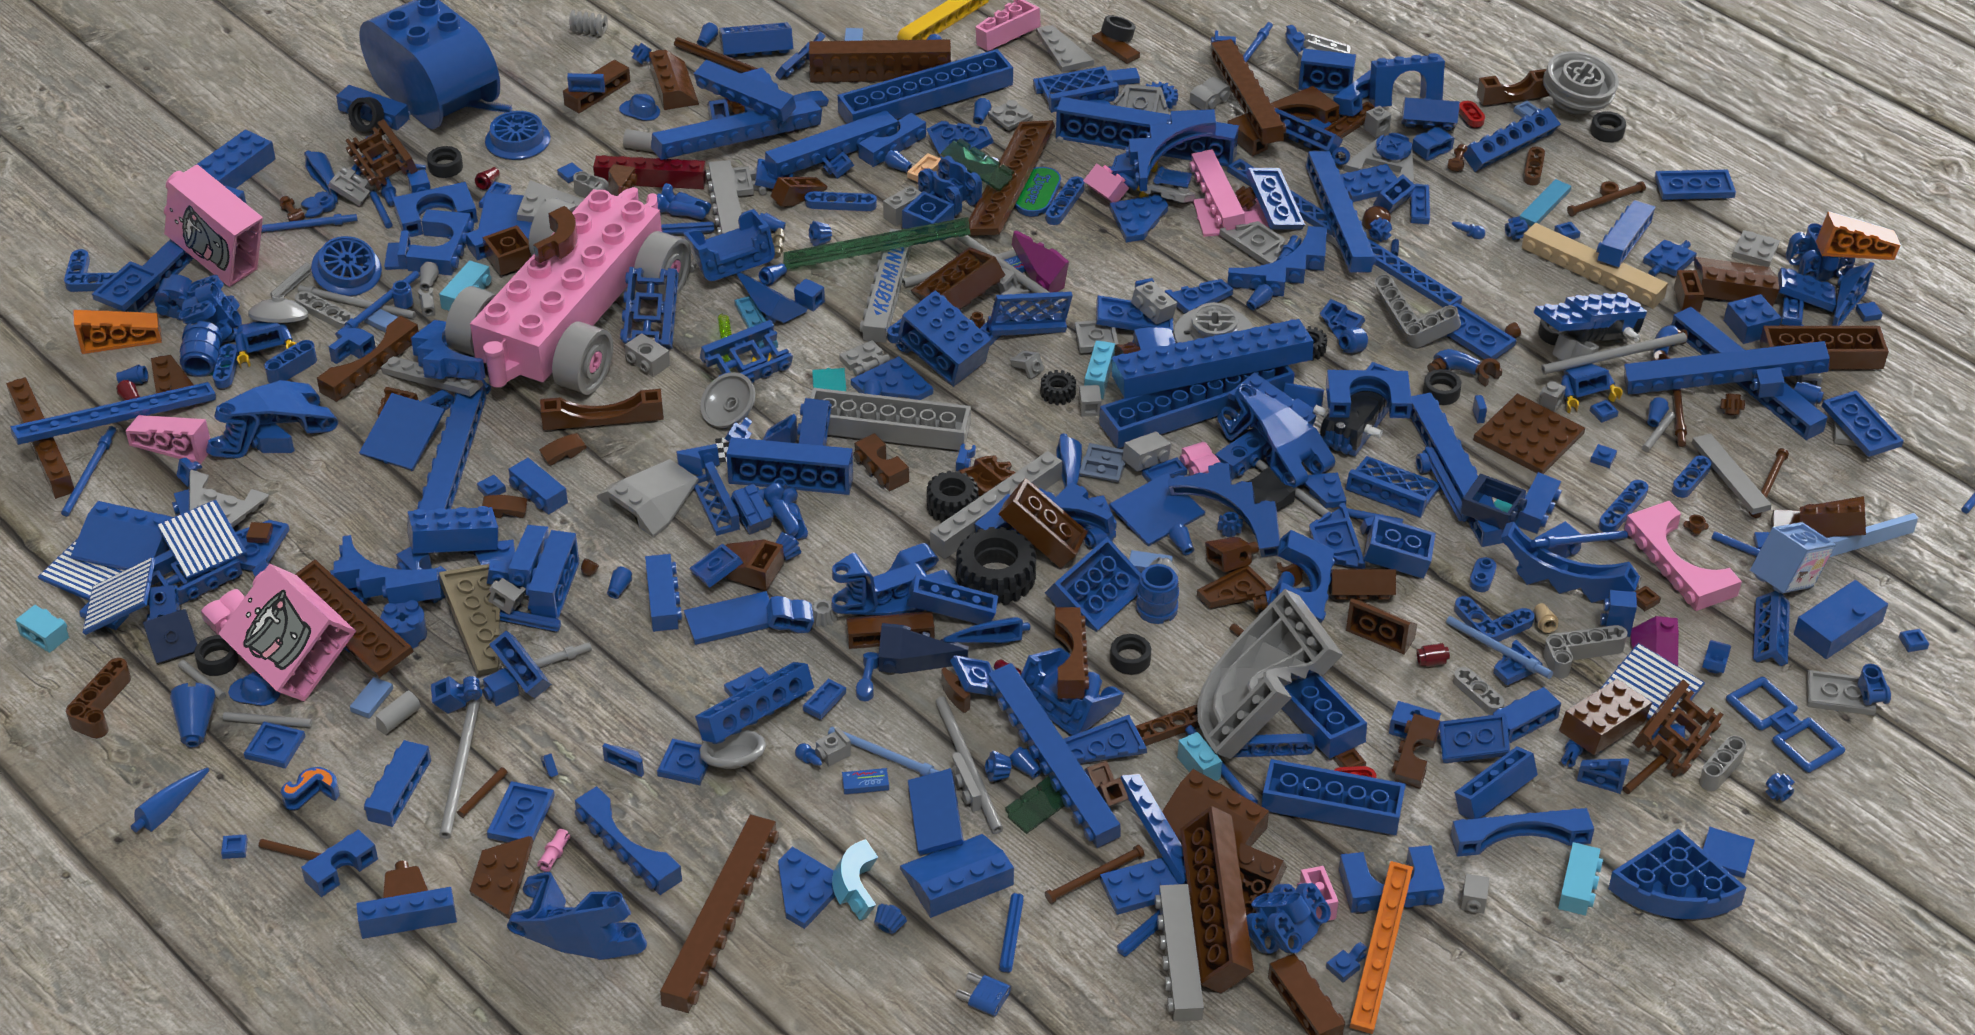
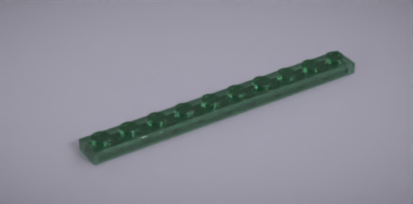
M965 217L783 252V262L787 269H796L807 265H816L828 261L833 262L839 259L853 258L865 254L869 255L875 252L889 251L902 247L906 248L912 245L926 244L954 237H963L971 234L969 218Z

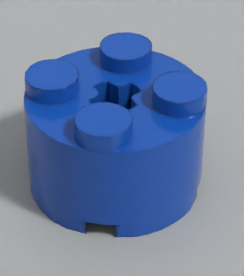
M177 274L170 275L169 278L165 277L154 297L157 313L181 320L179 314L182 311V303L189 296L187 288L192 283V280Z
M410 600L397 604L388 603L384 606V611L380 618L403 638L412 649L419 646V642L422 639H426L427 628L424 612L417 601Z

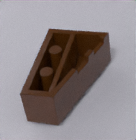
M1864 496L1800 507V522H1803L1824 537L1866 535Z

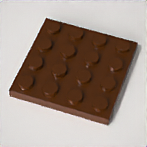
M1517 393L1474 434L1473 441L1535 473L1544 474L1584 435L1585 427Z

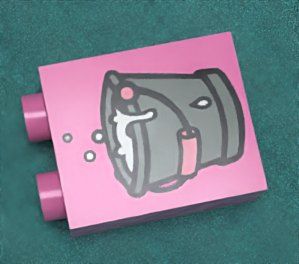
M195 165L185 172H174L166 182V189L168 191L167 205L164 208V215L166 216L164 234L211 273L217 275L228 287L257 270L263 217L199 165Z
M269 563L267 568L255 577L253 587L240 605L230 611L226 624L218 634L276 691L305 702L356 630L297 575Z

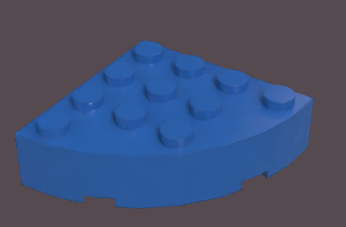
M1679 829L1612 871L1608 887L1619 898L1641 910L1675 919L1710 918L1728 913L1742 905L1746 892V887Z

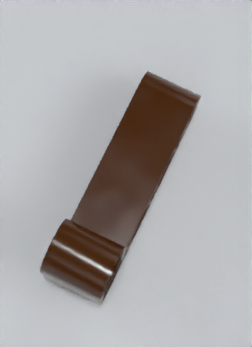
M111 659L67 706L66 714L72 730L95 739L102 738L108 733L109 728L103 711L131 681V675L125 659Z

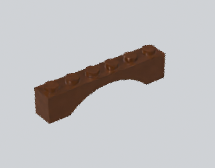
M400 315L387 325L383 340L372 352L354 362L331 367L317 377L319 392L338 402L379 371L390 358L399 356L412 346L411 337L419 332L418 324Z
M661 389L641 390L624 401L603 406L580 405L561 397L540 399L543 430L664 420Z
M1055 607V637L1062 641L1071 652L1070 657L1057 670L1058 699H1083L1085 690H1089L1085 616H1081V607Z

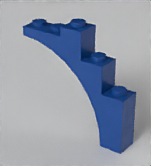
M1215 109L1171 111L1167 124L1150 125V132L1146 133V138L1129 139V146L1125 147L1126 158H1129L1130 165H1134V170H1138L1135 173V183L1139 184L1140 191H1147L1150 171L1165 152L1185 141L1215 135Z
M1308 226L1307 234L1300 246L1294 252L1273 263L1256 267L1229 268L1227 284L1232 288L1256 289L1259 285L1267 284L1273 290V296L1284 297L1285 282L1304 284L1305 269L1324 271L1327 228Z
M434 320L411 337L413 355L418 356L419 366L423 367L425 378L443 379L446 376L473 380H483L485 378L483 359L462 355L447 347L448 344L445 337L446 321Z
M1218 462L1214 465H1209V473H1196L1191 476L1178 475L1168 479L1171 495L1188 494L1203 496L1219 501L1234 510L1253 531L1258 542L1261 558L1277 556L1280 532L1275 501H1261L1255 504L1252 482L1241 481L1232 485L1229 463Z
M1072 482L1056 497L1051 492L1039 488L1040 491L1077 523L1100 528L1109 534L1115 529L1113 514L1109 510L1099 507L1094 501L1089 500L1088 491L1083 486H1078ZM1007 494L975 523L976 531L979 529L987 530L989 527H995V529L1004 527L1009 531L1014 529L998 515L1010 494Z
M1514 522L1507 523L1501 536L1503 543L1507 545L1514 558L1518 560L1519 563L1516 571L1527 585L1549 579L1551 585L1555 587L1559 594L1581 588L1583 594L1588 597L1591 603L1608 598L1610 590L1629 592L1636 590L1640 576L1630 562L1596 565L1573 561L1549 552L1543 547L1532 548L1530 545L1531 539Z
M351 535L342 536V545H339L341 557H339L338 561H334V570H330V573L347 589L357 587L358 591L362 590L364 598L383 595L384 598H388L389 603L394 604L405 603L410 600L423 601L441 598V584L437 568L402 570L377 565L365 559L357 552Z

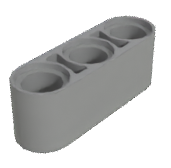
M1735 735L1728 737L1704 764L1699 784L1703 789L1707 791L1717 790L1739 766L1747 746L1746 741L1742 737Z

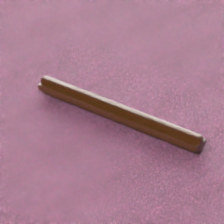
M675 38L674 46L744 73L758 69L682 38Z

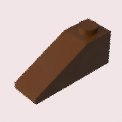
M778 177L770 197L781 207L795 206L805 201V195L808 192H823L827 190L828 186L817 177Z

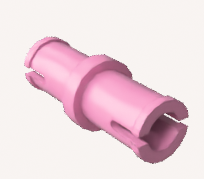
M558 829L552 841L545 846V852L537 863L538 867L541 866L539 869L549 872L556 859L560 858L563 854V848L570 839V834H567L566 830Z

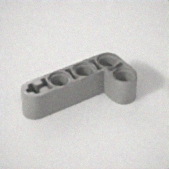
M1613 625L1551 634L1546 638L1543 657L1549 670L1553 671L1554 677L1566 678L1569 676L1572 660L1614 655L1623 652L1628 633L1624 627Z

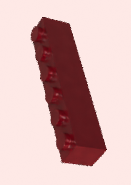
M596 155L593 165L594 176L604 178L607 182L609 170L613 164L635 167L637 184L634 186L663 188L664 184L667 183L671 184L673 188L704 190L707 179L705 161L661 160L660 158Z

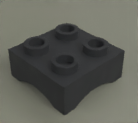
M1269 467L1264 469L1255 478L1245 481L1252 482L1255 504L1261 501H1275L1277 511L1295 500L1296 490L1281 482Z

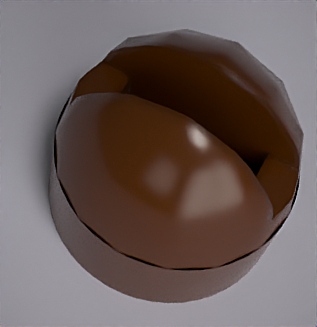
M1516 322L1506 326L1505 333L1513 338L1521 336L1520 327Z
M584 558L581 564L582 573L588 576L596 573L599 568L597 563L587 558Z

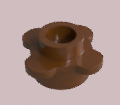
M1697 514L1691 515L1689 521H1685L1683 524L1685 528H1688L1695 535H1699L1701 531L1709 528L1705 518Z

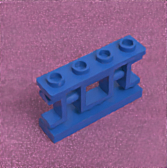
M629 267V272H626L625 276L628 288L624 292L626 310L622 312L624 329H621L620 332L621 341L625 345L642 333L649 338H655V342L664 348L672 349L679 273L674 268H668V270L661 269L660 278H643L644 271L642 268L635 269L634 267ZM636 276L638 284H647L646 293L636 292L635 294ZM655 285H666V296L661 293H654ZM641 299L658 300L657 316L640 315ZM632 319L635 322H644L643 331L632 330ZM663 320L662 340L659 331H651L652 322L662 323Z
M768 320L702 346L700 359L703 364L706 363L707 367L717 364L722 375L731 373L729 369L736 367L739 373L748 377L753 383L757 379L767 378L777 371L788 369L792 364L793 355L789 353L788 349L778 352L773 344V341L777 339L778 333L773 330L774 324L772 321ZM763 340L765 347L759 349L756 343ZM751 350L757 361L743 365L738 355ZM770 353L773 360L766 362L767 360L764 355ZM728 354L731 360L724 362L721 356Z
M171 550L154 558L155 564L150 586L158 582L161 586H170L180 582L182 586L178 588L179 605L209 590L217 588L229 580L237 578L242 574L240 562L235 559L213 571L210 570L187 580L180 572L182 570ZM171 571L174 573L173 576L167 579L163 577V575Z

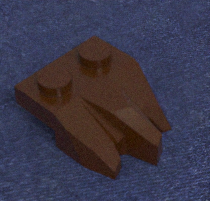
M996 455L984 456L975 459L974 466L958 471L961 474L966 473L968 477L974 478V481L978 484V496L981 497L1016 473L1010 470L1012 467L1010 461L997 462L998 458Z

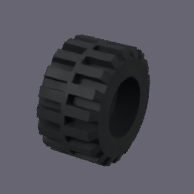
M960 471L941 472L938 476L932 477V480L928 482L927 510L929 515L933 516V519L936 521L941 520V523L978 499V484L974 481V478L968 477L966 473L961 474Z

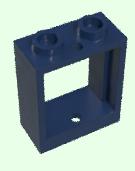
M1480 473L1463 497L1461 514L1504 529L1507 523H1516L1519 512L1524 511L1526 508V490ZM1485 494L1512 504V507L1506 513L1482 504L1479 501Z

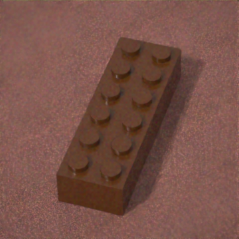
M1763 326L1759 342L1760 348L1825 341L1830 358L1829 369H1884L1889 353L1880 326Z

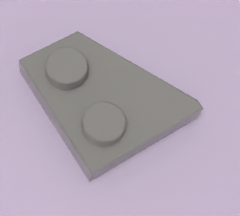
M1164 183L1147 185V191L1144 192L1147 194L1159 192L1163 198L1183 203L1194 201L1195 193L1190 192L1189 188Z

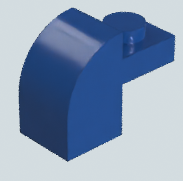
M359 328L344 329L337 333L338 340L329 346L331 361L335 364L340 363L350 354L361 359L376 348L374 335Z

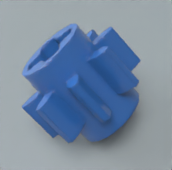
M643 43L639 46L635 44L631 50L634 53L632 58L642 65L645 61L649 63V52L652 49Z
M1520 216L1508 219L1509 223L1505 224L1506 235L1508 237L1512 236V240L1523 238L1524 233L1528 230L1527 222L1520 220Z
M1379 218L1370 223L1372 228L1369 230V234L1374 240L1382 242L1392 236L1390 233L1392 225L1388 220Z
M1230 511L1226 512L1223 516H1219L1217 530H1222L1224 536L1234 537L1237 533L1241 534L1243 519H1239L1237 513Z
M1776 773L1767 780L1766 785L1769 789L1765 792L1772 800L1775 799L1777 801L1780 799L1785 801L1794 793L1792 785L1795 782L1789 775Z

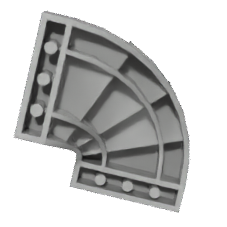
M1284 589L1225 651L1205 681L1197 703L1198 723L1205 739L1216 754L1232 759L1292 698L1284 688L1285 685L1292 683L1291 679H1306L1309 670L1324 676L1343 656L1342 652L1299 595Z

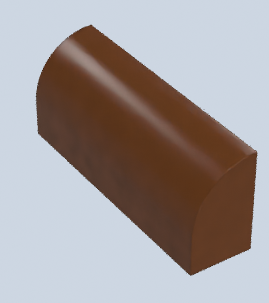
M932 612L846 618L849 649L880 647L882 623L905 625L911 627L910 631L919 634L926 632L930 634L931 638L935 639Z

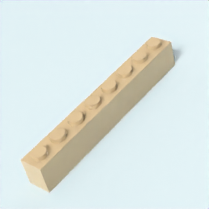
M1538 223L1532 225L1524 233L1522 249L1615 292L1628 295V298L1654 309L1665 298L1668 283L1625 263L1617 267L1598 261L1599 253L1596 252L1597 250Z

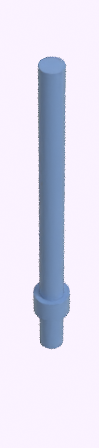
M1452 616L1447 618L1446 623L1526 666L1528 671L1538 673L1548 679L1553 676V671L1542 666L1536 659L1525 657Z
M834 727L829 729L828 735L835 732ZM844 732L851 740L852 745L920 772L921 776L939 772V770L934 769V766L928 763H919Z

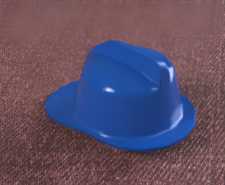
M635 94L631 97V100L625 101L619 107L622 114L640 120L650 121L660 115L659 107L655 105L653 97L648 94Z
M252 672L238 679L230 686L228 691L233 701L260 706L270 705L280 697V692L276 691L258 672Z

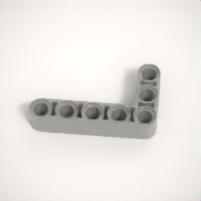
M1382 274L1375 279V285L1381 301L1411 347H1422L1460 328L1461 321L1455 306H1445L1417 319L1389 275Z

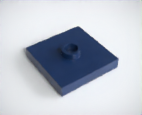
M186 609L142 622L156 664L195 651L197 642Z

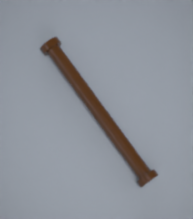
M1643 181L1637 182L1634 186L1576 206H1568L1567 212L1571 217L1576 216L1581 211L1636 192H1644L1646 185Z
M1784 448L1777 450L1776 460L1761 490L1766 499L1784 460L1789 456V452ZM1749 511V514L1754 518H1759L1762 512L1751 514Z
M1136 845L1133 847V850L1054 890L1049 889L1045 891V897L1050 904H1053L1057 898L1099 878L1100 874L1110 872L1136 858H1143L1145 856L1144 850L1140 845Z

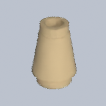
M1544 603L1536 605L1534 611L1538 628L1545 633L1555 631L1558 627L1557 616Z

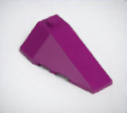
M1017 230L1014 231L1011 245L1030 279L1049 292H1058L1064 289L1069 261L1055 249H1047L1043 243H1035L1031 237Z
M1655 616L1632 628L1630 635L1632 650L1639 643L1678 666V618Z

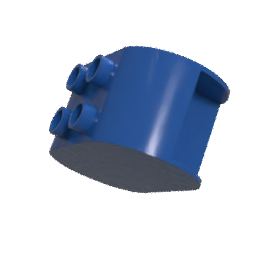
M412 0L362 23L359 31L360 45L373 79L379 88L391 99L407 104L411 115L427 128H438L442 124L443 117L468 106L467 103L469 101L472 102L475 99L479 101L482 99L486 102H493L498 99L500 94V76L488 44L473 25L440 0Z

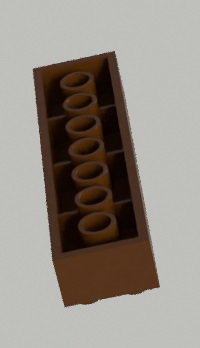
M950 39L809 41L810 83L884 82L951 62Z
M1211 806L1180 828L1201 985L1222 994L1253 973L1254 966L1232 815Z

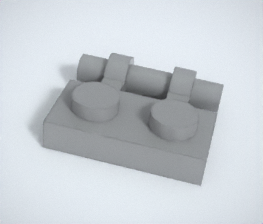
M749 166L732 168L738 196L754 195V190H758L761 195L766 194L767 187L757 186L755 181H752L756 178V168L751 171Z
M343 167L328 184L329 188L358 206L375 189V186H370L367 178L363 179L356 174V171L353 169L349 170L346 167Z
M873 340L839 354L840 361L850 371L853 370L856 376L890 361L889 355H883V350Z

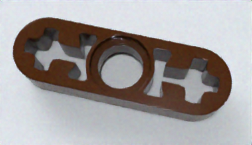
M1541 147L1529 149L1524 174V182L1527 185L1535 186L1540 183L1545 150Z

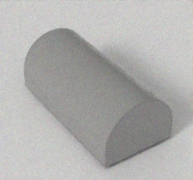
M626 129L623 137V146L630 149L654 152L651 149L652 133Z
M408 690L376 714L377 729L383 734H388L419 710L421 705L417 697Z

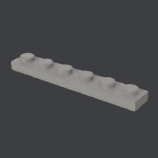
M394 356L381 367L383 374L467 396H472L483 386L482 380L447 376L443 379L425 378L423 367L419 366L418 362Z

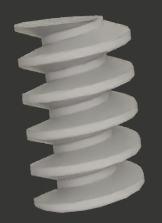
M571 10L569 25L572 32L578 31L579 33L584 32L585 34L591 33L592 35L598 34L603 36L607 29L608 19L607 15L602 19L601 14H598L597 18H595V13H591L589 17L588 12H585L582 16L581 11H578L577 15H575V10Z

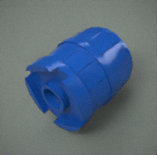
M198 321L197 324L191 325L189 323L184 327L183 341L179 352L180 365L186 373L202 377L214 371L220 356V347L223 339V334L219 332V328L210 322Z
M1154 564L1142 571L1137 586L1138 597L1136 601V611L1140 614V618L1149 623L1163 624L1164 620L1170 618L1171 621L1177 615L1179 583L1178 576L1171 567L1164 564Z

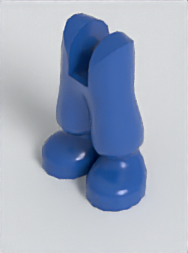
M667 183L664 184L662 193L657 194L658 210H660V213L667 212L674 216H689L703 220L712 207L709 202L683 192L674 195L672 185Z
M779 483L768 486L764 491V498L771 506L773 514L782 523L788 536L792 535L796 539H805L808 536V530L798 505L794 503L798 497L796 489L788 488L783 490L782 485Z

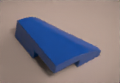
M1333 299L1328 301L1320 313L1338 340L1342 331L1348 328L1361 327L1365 322L1364 316L1348 310L1346 305Z

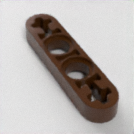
M1197 705L1136 725L1135 727L1145 746L1185 733V729L1190 725L1195 729L1199 728L1198 715H1196L1198 714ZM1182 720L1185 723L1183 725H1176L1174 721ZM1163 727L1165 731L1157 732L1154 728Z

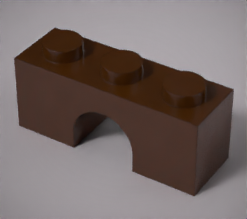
M875 433L854 443L855 460L861 463L867 472L872 474L878 483L889 492L909 482V466L898 456L886 459V444Z
M1414 713L1412 721H1407L1404 733H1407L1405 741L1401 740L1398 753H1401L1399 761H1394L1392 773L1395 774V782L1405 783L1408 786L1421 789L1427 771V761L1416 757L1414 751L1419 747L1434 749L1440 730V720Z

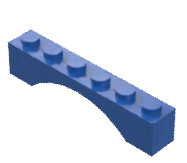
M597 786L575 799V815L580 822L584 821L589 826L590 831L603 840L608 849L612 848L620 861L626 862L636 876H641L649 889H654L659 895H662L682 881L681 866L668 853L643 848L630 841L620 832L612 819L611 800Z
M1573 808L1570 810L1453 821L1450 836L1456 855L1460 857L1479 855L1492 844L1517 836L1545 837L1568 846H1572L1573 842L1591 844L1594 826L1587 808Z

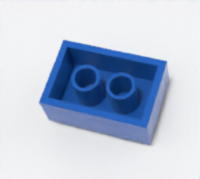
M1303 48L1298 90L1314 86L1321 92L1338 94L1353 83L1356 54Z
M1405 97L1401 124H1405V127L1416 128V125H1421L1424 129L1441 127L1443 130L1450 131L1458 124L1460 102Z
M1375 515L1368 531L1363 561L1389 569H1396V571L1424 579L1432 561L1436 533Z

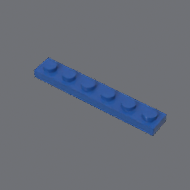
M1140 774L1122 775L1121 780L1130 803L1178 884H1187L1183 847Z

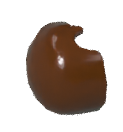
M1369 207L1364 212L1362 225L1370 230L1372 228L1370 223L1375 219L1382 218L1391 222V215L1384 207Z

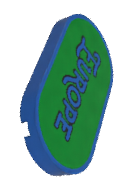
M1049 167L1033 168L1014 206L1017 208V211L1022 215L1030 217L1039 216V213L1042 212L1043 214L1046 213L1061 186V175L1059 172Z

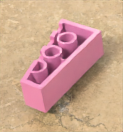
M1014 0L1012 4L1007 3L1004 10L996 11L993 18L988 17L975 27L977 46L986 51H991L1010 40L1019 38L1021 35L1040 27V8L1025 0Z
M138 415L126 429L129 446L178 459L187 457L191 462L197 461L200 464L208 456L206 448L210 435L206 419Z

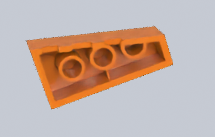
M1827 212L1816 240L1821 255L1831 257L1895 260L1901 246L1893 230Z
M73 310L74 327L82 354L162 343L161 327L157 313Z

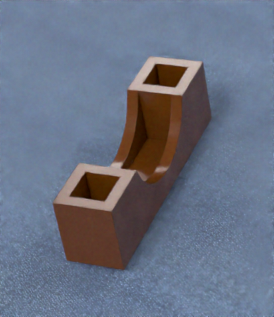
M1546 69L1529 71L1522 81L1513 85L1500 83L1497 76L1479 78L1477 97L1482 105L1548 97L1550 94L1543 83Z

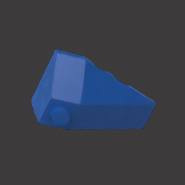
M1866 263L1849 269L1845 275H1841L1837 283L1839 290L1832 326H1840L1867 293L1875 263Z
M741 272L737 273V276L758 309L766 314V319L774 323L776 320L785 323L807 311L808 308L783 296V294Z

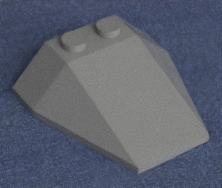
M669 459L612 483L600 492L597 498L610 508L617 503L637 516L640 529L655 537L669 526L699 480L689 471Z

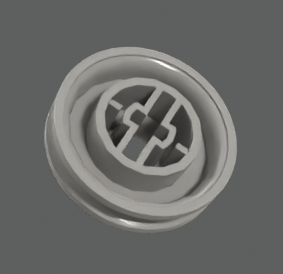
M1567 51L1556 54L1550 59L1543 77V83L1558 107L1572 114H1586L1590 111L1603 109L1611 104L1619 86V78L1615 70L1602 59L1584 52Z
M1215 302L1206 303L1185 313L1177 321L1174 329L1175 343L1187 342L1198 338H1207L1251 329L1253 326L1243 314L1235 311L1228 305Z

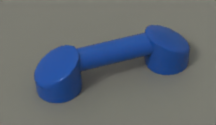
M875 652L863 654L864 673L862 679L856 685V697L860 701H869L874 696L871 677L873 669L879 667V654Z

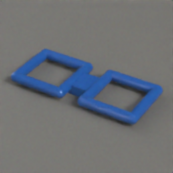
M1763 676L1726 696V701L1758 730H1764L1772 725L1780 732L1772 738L1773 743L1807 773L1816 770L1845 752V747L1812 718L1808 717L1802 721L1793 714L1798 710L1797 705ZM1761 686L1785 706V708L1764 720L1759 719L1738 700ZM1808 727L1832 748V750L1811 762L1805 760L1785 742V740Z

